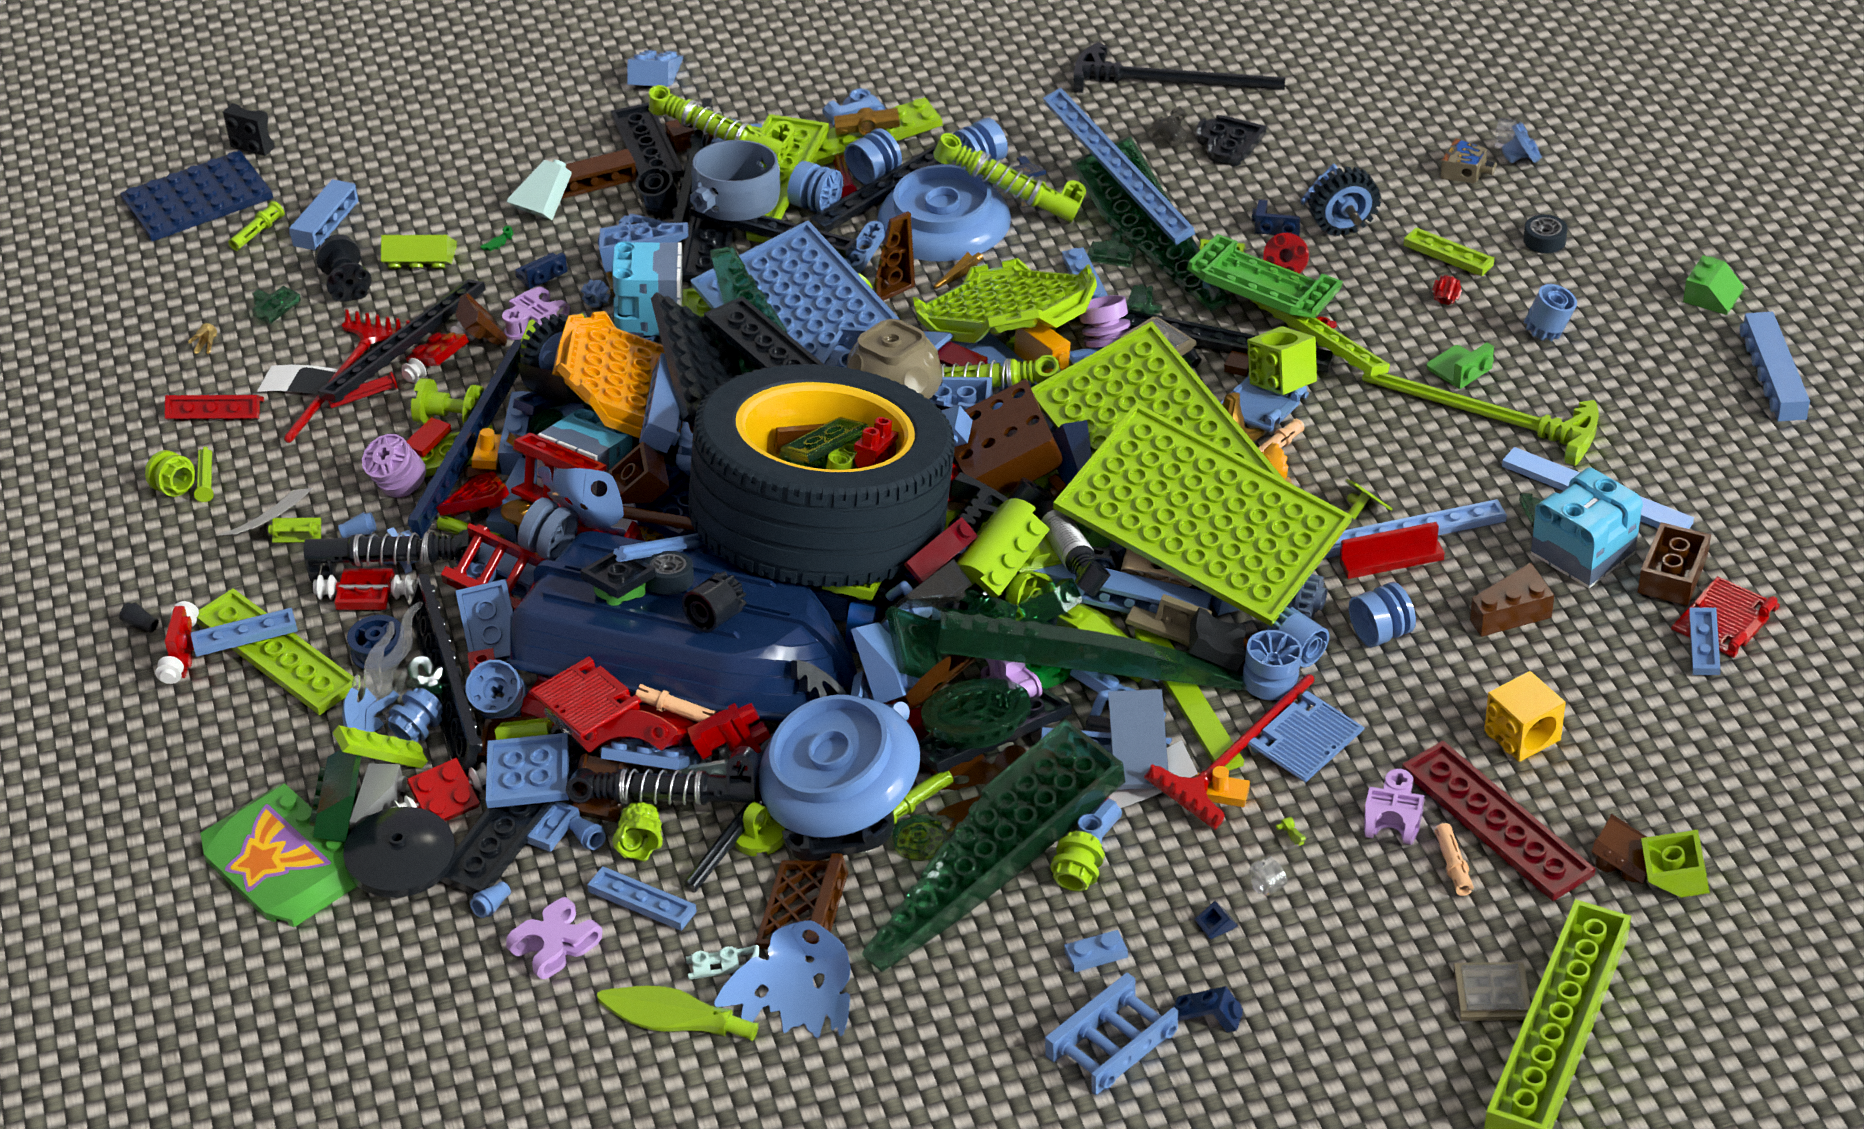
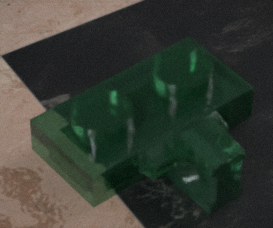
M1114 230L1111 241H1093L1087 255L1091 262L1131 268L1136 256V247L1126 246V243H1123L1122 240L1123 232Z
M282 286L273 294L257 289L252 293L254 304L257 305L252 309L253 316L271 324L301 301L300 294L285 286Z

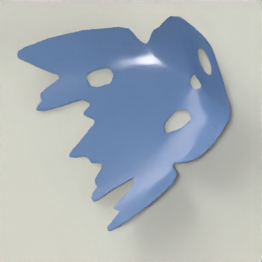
M541 466L538 468L537 472L542 478L543 484L551 490L547 494L557 504L576 512L579 521L591 529H598L605 533L624 537L625 529L611 527L617 524L624 515L621 496L613 476L607 472L593 469L558 468L554 471L552 482L549 467ZM595 481L606 483L607 492L604 496L597 497L591 492V486ZM565 497H567L573 505L569 504L565 500ZM582 503V504L586 505V507H588V509H587V510L582 509L581 506H580V504Z
M805 920L786 925L776 930L771 936L768 948L769 960L759 957L751 958L726 982L714 1002L716 1007L743 1004L741 1018L751 1022L755 1020L763 1007L769 1006L770 1012H781L784 1033L788 1032L792 1027H799L805 1024L808 1032H812L815 1038L820 1037L825 1016L828 1015L831 1020V1030L838 1028L839 1036H842L848 1021L850 994L847 992L839 993L846 986L850 978L851 970L848 951L839 939L814 921ZM805 930L815 931L819 936V942L816 944L807 943L803 939L802 933ZM805 956H812L815 959L809 963L806 962ZM817 973L825 975L820 989L816 988L813 984V977ZM763 984L768 987L769 991L765 997L755 996V990Z

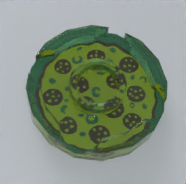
M920 814L913 815L911 819L905 821L904 818L895 826L892 835L893 845L899 855L911 861L933 859L945 849L947 831L942 826V822L935 817Z

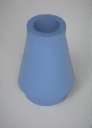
M362 512L347 522L338 525L342 538H348L354 534L372 535V532L377 531L371 512Z
M575 816L571 819L569 828L574 832L585 849L595 850L603 845L606 835L602 826L585 820L580 816Z
M500 881L494 886L475 893L470 901L472 911L480 918L491 917L506 897L511 894L510 887L505 882Z

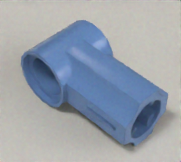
M1109 798L1105 801L1102 800L1090 814L1080 817L1078 820V831L1092 834L1102 844L1103 836L1122 816V809L1119 808L1116 801Z

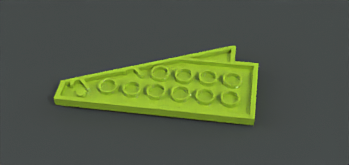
M769 114L762 127L753 126L754 130L767 134L778 121H788L794 126V145L779 163V200L776 207L765 214V216L781 220L790 204L787 191L791 174L800 162L808 161L812 163L830 130L829 123ZM764 160L760 161V163L763 164L764 168L767 167L766 164H764ZM746 231L747 240L764 243L771 239L770 237H763Z

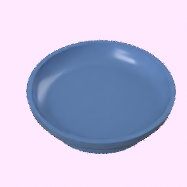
M944 164L923 167L904 176L881 204L877 221L883 224L886 235L889 219L909 211L912 224L913 258L940 262L960 260L967 252L973 256L977 252L983 253L991 249L1007 234L1011 223V215L1008 204L1000 192L993 188L988 181L982 182L983 175L979 174L974 178L968 175V172L965 170L966 167L960 168V166Z
M830 695L817 698L789 714L779 725L762 756L758 773L763 804L772 818L783 827L795 833L812 837H836L857 832L884 818L908 794L919 769V743L908 722L888 705L850 695Z

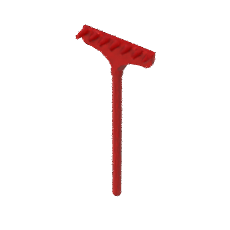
M346 309L345 322L342 323V329L357 334L360 337V342L329 382L357 362L371 344L386 340L400 330L402 327L399 318H396V328H392L388 316L386 317L385 326L381 325L379 315H375V325L372 324L369 313H365V323H362L358 311H355V321H351L349 310ZM319 395L316 396L284 436L286 443H291L325 402V400L319 398Z
M1307 674L1198 776L1191 778L1180 777L1161 766L1152 764L1144 778L1216 830L1222 824L1225 815L1207 795L1208 784L1212 781L1213 769L1217 766L1225 767L1248 745L1252 738L1258 736L1269 723L1314 682V676Z

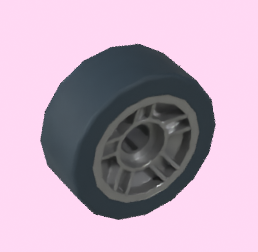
M1542 214L1533 216L1525 223L1523 242L1532 251L1546 254L1555 253L1562 250L1566 245L1568 226L1561 218L1553 215Z
M663 551L645 560V563L653 566L656 571V577L646 582V587L652 592L665 595L678 594L692 586L694 580L693 562L686 554L678 551Z

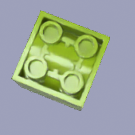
M1280 326L1247 340L1249 383L1251 385L1285 395L1317 381L1315 336Z

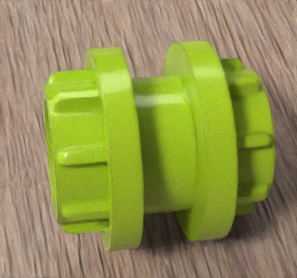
M162 450L152 455L145 466V478L148 485L171 497L184 494L195 481V469L192 462L188 458L170 450Z
M1073 831L1068 833L1067 836L1062 837L1056 847L1058 855L1053 857L1050 865L1053 878L1057 884L1071 891L1087 890L1088 886L1097 882L1099 876L1098 867L1103 864L1105 858L1102 844H1100V841L1095 836L1083 831Z

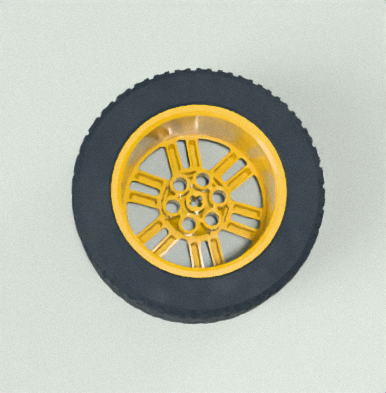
M794 364L761 368L760 370L737 375L726 382H722L720 386H716L700 402L693 428L688 494L689 517L692 527H694L695 532L698 533V537L703 540L704 544H707L711 550H715L717 555H722L723 559L730 560V563L739 565L742 569H748L749 572L758 573L760 576H767L770 579H778L779 581H787L793 584L799 583L802 585L824 587L859 586L864 583L882 582L884 579L889 580L893 576L898 577L902 573L910 572L904 564L944 532L953 467L954 432L945 414L934 403H931V400L917 393L914 389L908 388V386L889 378L857 369L816 364ZM878 417L892 420V430L899 433L896 440V454L889 460L858 469H826L828 455L858 429H865L866 427H874V422ZM824 424L826 426L824 450L776 454L774 450L776 427Z

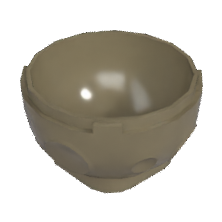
M898 319L883 320L862 333L851 349L846 361L847 368L870 372L908 386V388L914 389L917 393L924 395L928 399L938 391L940 384L943 383L941 364L935 346L922 330Z

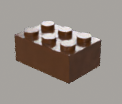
M1661 522L1641 568L1637 593L1688 606L1708 557L1711 534Z

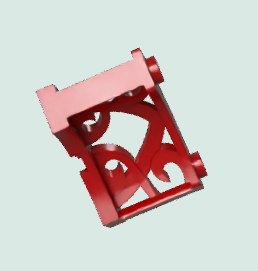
M646 704L640 705L639 710H627L582 738L575 732L572 733V736L588 752H593L599 746H609L611 742H620V739L627 737L645 740L659 750H664L666 747L676 744L685 746L691 739L687 728L697 724V722L665 710L663 712L657 711L656 707Z

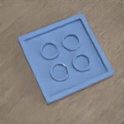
M568 733L488 741L487 808L569 800L566 793V785L569 781Z
M635 737L620 739V742H611V745L603 747L601 751V759L680 770L689 767V765L700 763L702 758L693 745L668 746L664 750H659L651 743H644V740Z

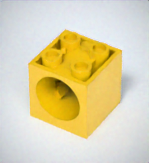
M1529 671L1488 692L1484 731H1486L1490 738L1498 742L1506 753L1511 754L1520 762L1561 740L1566 702L1535 674Z

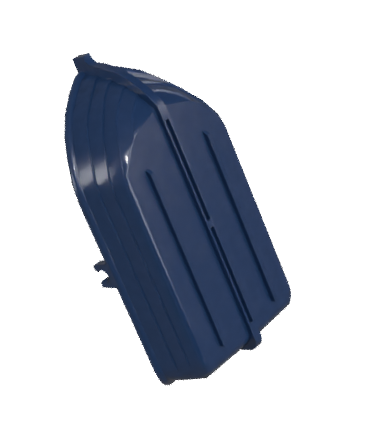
M598 531L579 533L555 561H541L533 572L534 586L510 616V658L506 660V663H509L514 669L554 677L590 656L594 660L595 667L602 666L629 689L631 697L636 694L639 685L643 684L661 692L663 690L668 691L669 695L714 710L716 713L728 709V706L733 703L736 704L738 709L752 703L760 719L758 720L783 722L794 710L811 701L809 692H799V680H791L792 660L805 661L823 670L850 696L854 675L857 674L852 653L841 633L831 619L827 609L807 585L793 584L787 581H779L778 579H770L767 576H760L758 573L742 569L739 565H734L730 563V560H725L719 556L685 549L679 551L690 557L693 562L694 580L692 586L678 594L665 595L652 592L645 586V595L643 597L622 601L621 604L616 606L607 604L605 599L595 594L593 585L581 579L580 570L610 554L614 549L620 548V546L647 541ZM648 557L640 558L639 560L645 562ZM725 571L728 577L734 575L735 579L742 584L743 592L746 593V596L742 599L746 601L747 605L742 607L743 610L712 632L705 633L697 630L690 624L683 612V596L717 572L720 574Z

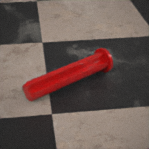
M391 371L387 376L361 384L358 389L347 394L342 401L335 403L328 401V404L331 408H335L392 388L396 390L398 387L395 377Z

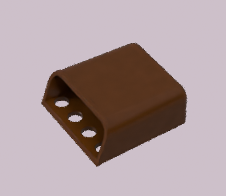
M1026 379L964 410L970 418L975 414H981V416L972 422L968 443L954 447V457L964 474L986 484L1005 496L1011 493L1022 477L1034 481L1056 470L1062 464V454ZM1018 392H1025L1020 398H1013ZM1003 403L1000 408L992 409L995 404Z

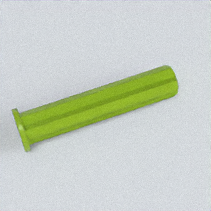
M206 446L198 450L197 488L194 491V497L200 502H208L214 497V492L211 489L212 450H208Z

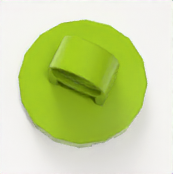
M757 802L751 803L743 815L745 831L734 844L740 852L752 857H757V853L766 851L767 855L772 854L785 843L782 831H785V827L772 818L766 807Z

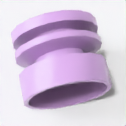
M1110 295L1091 299L1086 312L1079 315L1081 323L1090 324L1082 329L1083 335L1086 336L1084 338L1085 346L1094 348L1105 347L1132 330L1128 328L1130 320L1121 319V317L1128 314L1125 296Z
M397 434L379 436L368 445L362 457V467L367 475L376 482L386 495L392 498L410 495L424 481L426 474L425 463L406 440Z

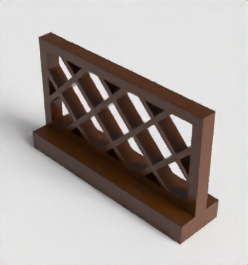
M831 854L830 860H781L755 941V945H758L759 949L769 948L771 939H766L767 935L778 930L792 919L795 922L802 921L798 916L808 909L813 913L803 921H814L831 933L848 876V870L842 854ZM787 870L800 871L790 879L786 877ZM817 870H825V873L816 879L811 876ZM805 878L810 881V883L800 889L795 886V884ZM789 888L794 892L784 899L779 897L782 892ZM816 888L819 893L808 900L804 895ZM799 898L804 902L793 910L788 907V905ZM784 909L787 914L775 921L772 918L773 915ZM805 930L806 936L804 940L807 943L816 944L819 942V936L815 931Z

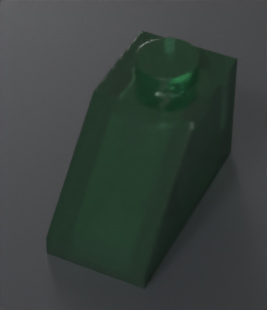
M1073 578L1054 579L1018 605L1029 627H1033L1066 613L1082 602L1083 598Z

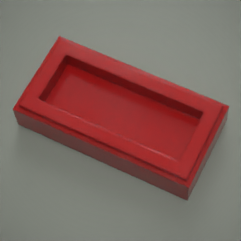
M431 417L406 442L420 457L424 458L452 431L451 424Z

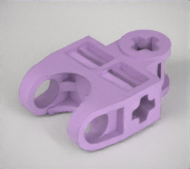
M543 287L528 290L509 301L510 309H507L502 314V319L506 324L504 333L508 339H522L530 320L533 319L539 325H542L541 318L546 317L550 320V315L552 314L559 316L557 311L562 307L563 311L560 314L568 316L570 312L569 304L563 300L549 302L550 293ZM543 293V297L540 300L539 295Z
M990 637L982 641L981 652L989 666L981 670V682L990 687L993 696L1002 704L1010 700L1012 704L1019 706L1028 698H1037L1042 695V685L1039 678L1025 667V656L1019 650L999 637ZM995 645V646H998L999 648L996 649V650H993V649L989 648L988 646Z
M1404 769L1391 770L1386 775L1383 789L1369 787L1364 816L1366 838H1373L1374 834L1377 835L1381 829L1390 827L1401 833L1403 844H1413L1420 829L1424 795L1411 793L1413 777L1408 771Z

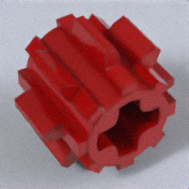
M1440 276L1439 281L1435 280L1432 288L1434 300L1441 304H1454L1455 300H1459L1462 292L1460 281L1455 279V277Z

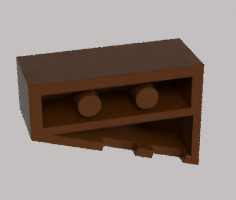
M1529 563L1472 597L1470 621L1479 635L1483 637L1552 618L1554 594L1533 564Z

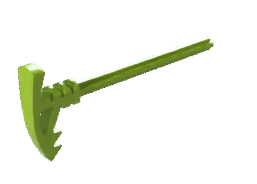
M1386 373L1378 374L1376 377L1362 375V380L1368 383L1531 429L1538 433V437H1548L1550 441L1555 442L1559 440V443L1567 444L1565 463L1574 466L1581 461L1589 449L1597 430L1599 410L1595 400L1579 402L1578 408L1574 409L1573 418L1562 422L1561 418L1551 419V415L1546 414L1543 417L1532 416Z

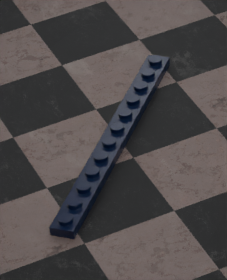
M514 340L510 349L507 350L504 359L498 365L497 371L490 378L485 391L482 392L478 403L473 407L467 421L464 422L462 430L455 437L454 443L450 450L447 451L443 462L437 468L431 482L428 483L427 489L422 497L419 498L413 512L409 515L408 526L411 528L412 533L415 532L419 535L420 539H423L424 534L437 516L438 510L436 507L448 497L472 456L480 430L489 427L520 374L518 363H521V340Z

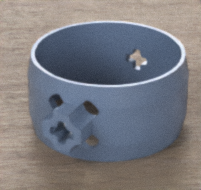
M746 140L721 141L702 148L693 158L691 168L692 194H690V201L695 206L696 211L720 220L742 221L763 216L776 207L780 195V167L776 154L769 147ZM764 160V164H766L767 167L764 168L763 164L760 163V161ZM738 179L741 180V181H726V180H738ZM712 187H714L717 190L718 195L714 193ZM714 205H717V207L719 208L718 211L714 209Z

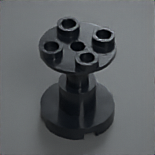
M342 234L329 236L321 246L318 245L315 250V260L319 269L329 275L326 286L335 301L363 299L368 294L367 290L371 285V275L364 266L359 264L361 253L357 243L351 240L349 236Z

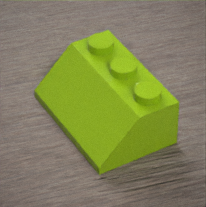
M381 235V262L388 265V268H401V265H410V268H423V265H431L432 268H445V265H452L457 241L448 235Z

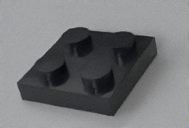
M613 552L580 570L582 580L617 599L656 577V571L653 566L639 559L618 562L616 561L617 555L613 554Z

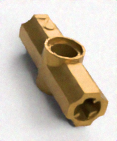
M865 107L854 114L834 116L836 135L858 132L866 135L876 128L900 127L898 108L874 111L871 108Z

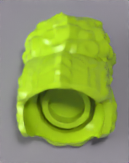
M645 802L631 803L621 813L622 817H620L618 828L612 839L613 847L623 858H633L645 862L649 859L653 850L660 849L663 844L661 835L662 823L659 819L657 808L653 805L646 804Z

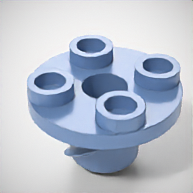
M1522 122L1514 124L1512 128L1515 135L1512 140L1502 146L1503 155L1510 163L1530 157L1534 163L1538 162L1542 156L1538 151L1537 144L1533 138L1530 139L1527 134L1528 131Z

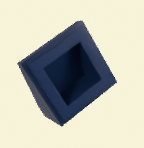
M1216 901L1194 919L1210 939L1229 932L1238 926L1227 911Z

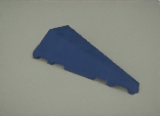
M1087 420L1062 424L1052 434L1063 458L1062 464L1057 468V471L1066 486L1092 457Z

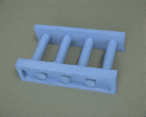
M1125 973L1045 1037V1056L1053 1062L1061 1056L1068 1055L1091 1073L1092 1093L1097 1095L1103 1089L1111 1087L1119 1076L1163 1040L1171 1038L1178 1029V1010L1173 1007L1163 1016L1158 1014L1135 996V978L1129 973ZM1124 1006H1130L1150 1021L1152 1025L1145 1031L1140 1032L1116 1012ZM1109 1022L1132 1041L1120 1049L1098 1032L1096 1028L1103 1023ZM1088 1038L1108 1053L1111 1058L1100 1066L1075 1045L1081 1040Z

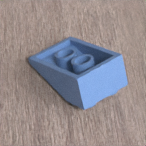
M879 622L851 629L874 700L887 703L905 697L907 692L924 676L918 664Z

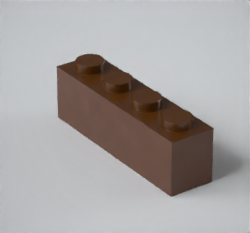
M620 150L566 164L565 168L571 171L572 174L561 199L636 181V165L629 150Z

